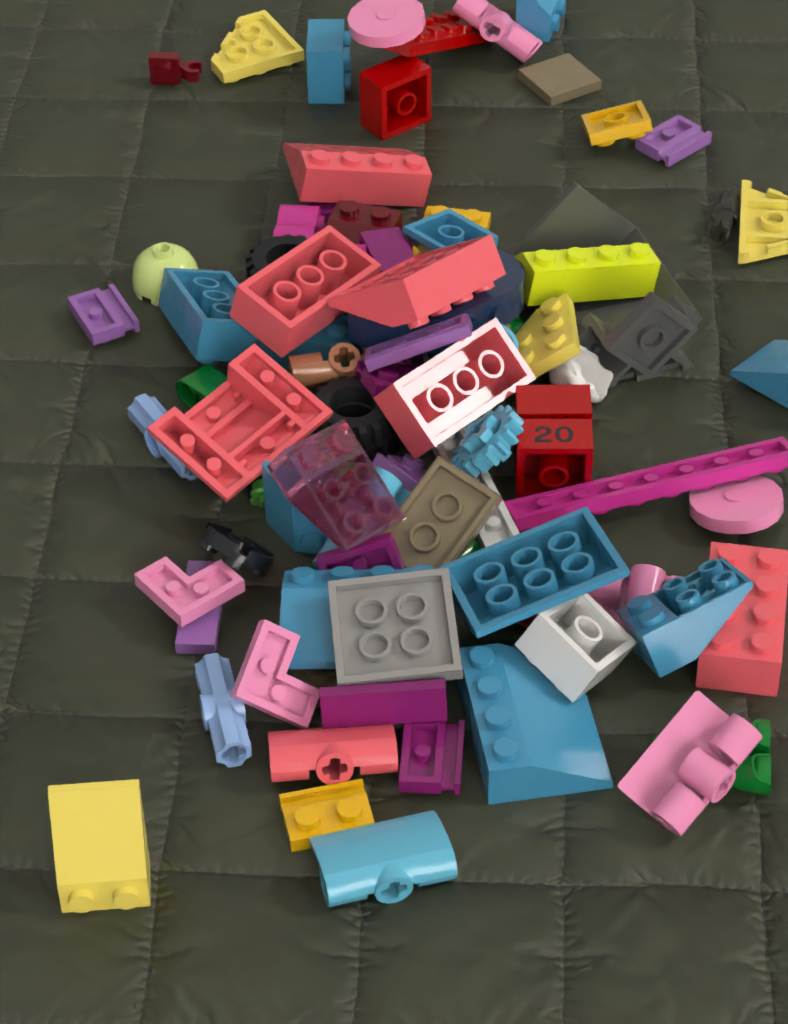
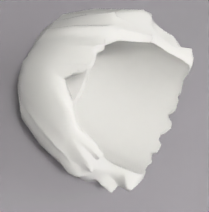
M581 345L580 354L548 371L549 383L551 385L590 384L591 403H598L604 399L613 379L612 371L602 366L599 357Z

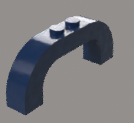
M497 249L506 274L493 281L495 287L478 294L472 292L473 299L458 305L451 303V311L435 317L429 315L430 322L413 329H409L407 324L390 327L348 313L347 340L367 348L464 313L469 314L473 325L472 332L495 317L501 324L505 325L516 319L524 307V266L514 256ZM457 342L439 347L437 349L422 354L442 352Z

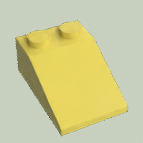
M139 779L49 785L48 800L56 881L62 913H86L108 909L129 910L135 907L151 906L150 858Z

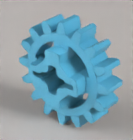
M499 405L495 412L491 409L488 410L482 418L478 417L475 422L471 421L464 428V437L456 442L459 447L452 451L451 454L454 457L451 459V462L455 467L473 478H476L480 471L486 474L493 465H499L500 461L504 462L512 454L511 446L519 442L516 436L524 431L521 427L524 424V420L509 405L505 408Z

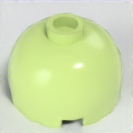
M160 242L143 250L133 266L132 283L133 291L137 298L142 300L143 296L151 300V305L158 306L164 268L198 270L197 263L190 252L182 246L167 242Z

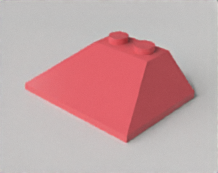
M254 343L228 364L227 380L185 414L174 406L147 427V432L225 502H228L262 474L263 461L277 462L333 415V411Z

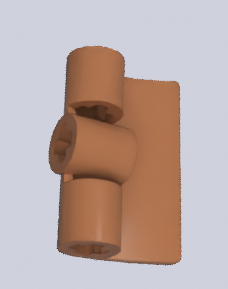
M341 342L331 348L327 361H323L321 352L288 356V372L310 392H314L318 386H325V382L331 379L335 381L339 380V377L347 376V378H353L356 376L354 371L358 360L364 361L367 348L361 347L362 355H360L359 350L354 345ZM341 362H345L346 367H342Z

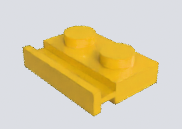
M363 779L279 794L280 808L291 853L312 849L309 843L310 837L375 823L367 793L364 790Z

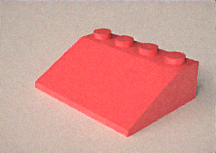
M283 142L282 148L300 202L338 203L339 200H351L366 205L425 206L432 173L426 158L422 155L398 148Z
M492 234L415 255L327 299L329 307L383 325L396 327L407 324L409 329H413L430 322L429 315L435 317L451 311V303L458 305L473 299L472 292L478 294L495 287L493 281L504 276L506 272Z

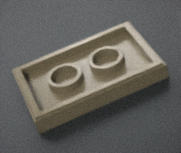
M437 456L379 535L388 532L392 533L404 562V568H412L420 564L440 568L444 564L461 558L502 502V496L440 456Z

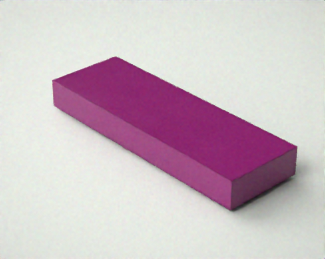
M445 679L319 688L323 729L448 720Z

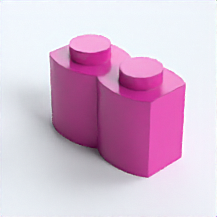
M281 204L273 236L279 237L291 234V236L302 235L308 239L326 227V216H321L320 206Z

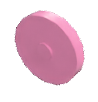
M362 0L350 10L347 17L351 37L359 44L373 48H389L403 45L414 40L423 31L426 24L423 5L418 0Z
M762 475L751 476L745 481H729L716 484L711 489L691 490L689 493L690 516L699 526L713 532L749 534L764 530L778 522L784 512L783 491L775 481Z

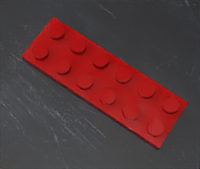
M444 11L443 15L430 13V17L425 16L426 24L424 29L414 40L400 46L381 49L406 57H413L489 41L481 36L479 30L465 20L460 19L461 17L452 11Z

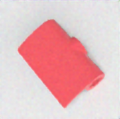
M393 724L323 729L320 727L268 732L271 783L310 780L309 770H316L317 777L327 785L348 781L353 775V770L356 766H359L360 775L398 772V751Z

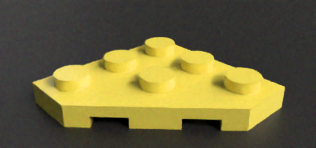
M261 10L238 17L235 22V29L233 32H228L222 41L220 52L218 54L214 53L210 59L211 70L224 84L234 83L242 78L261 75L269 70L289 67L293 63L303 61L304 49L266 10Z
M567 292L559 297H551L544 301L540 308L535 310L515 334L519 343L518 351L536 378L581 353L574 303Z

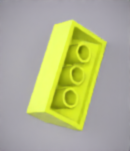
M638 242L630 245H602L589 248L540 249L533 252H522L514 256L522 263L525 269L524 302L527 306L542 305L547 299L559 297L566 292L573 303L646 297L650 291L654 292L661 265L660 260L649 244Z

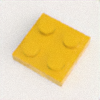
M641 100L581 115L583 127L591 146L605 147L615 143V140L626 137L628 139H638L645 136L646 132L653 131L651 118Z

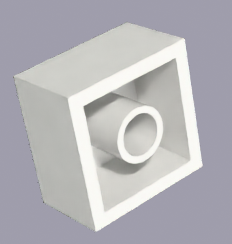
M586 593L539 613L514 645L525 655L531 664L535 665L573 703L610 675L638 642Z

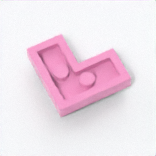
M166 556L134 574L135 585L180 627L186 626L245 591V580L221 559L190 577Z
M266 619L260 620L230 697L299 729H307L320 697L319 689L286 674L300 636Z

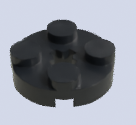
M208 521L197 541V545L214 554H217L218 551L225 555L223 562L238 571L243 572L246 568L255 575L265 578L275 559L273 553L245 535L242 538L231 533L233 529Z

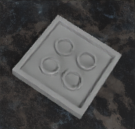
M449 567L327 581L338 686L445 679V681L463 679Z

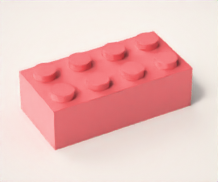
M328 225L236 287L229 316L283 358L346 313L329 307L327 299L379 274L382 265L332 226Z
M495 317L472 332L471 337L453 344L373 397V399L415 460L514 394L516 385H527L535 380L536 377Z
M711 542L709 560L723 557L747 576L754 586L699 655L695 687L777 697L783 656L788 586V550Z

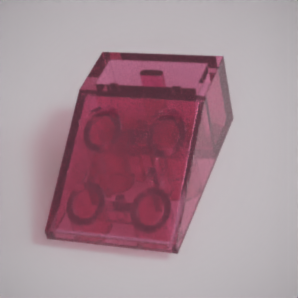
M345 419L284 449L267 466L286 499L344 553L406 519Z

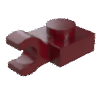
M150 51L148 61L151 84L180 85L182 78L188 82L200 81L199 73H202V62L200 60L181 61L180 53Z

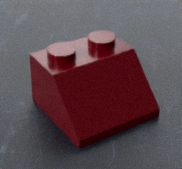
M339 200L328 218L327 226H332L352 243L359 244L360 232L392 227H399L402 231V211L389 209L385 206L361 204L351 200Z

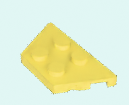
M742 180L738 264L788 254V196L771 188L767 190V194L752 189V181Z

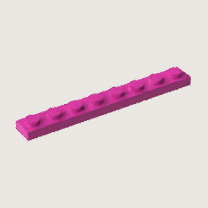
M781 436L504 501L518 531H527L585 506L589 508L592 514H605L611 509L619 507L639 506L646 501L657 498H673L683 492L695 489H711L716 484L729 481H745L751 476L767 472H781L788 468V441Z

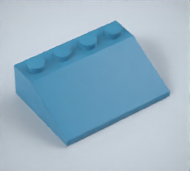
M587 506L440 566V568L449 567L453 604L465 626L477 638L630 575L629 568Z
M420 564L412 568L403 569L379 565L367 570H354L349 566H338L331 570L297 567L293 570L285 571L281 588L279 626L300 636L288 669H336L327 581L439 568Z
M494 643L460 648L463 679H457L488 805L613 788V780L586 693L572 703L535 665L526 659L525 655L517 647Z

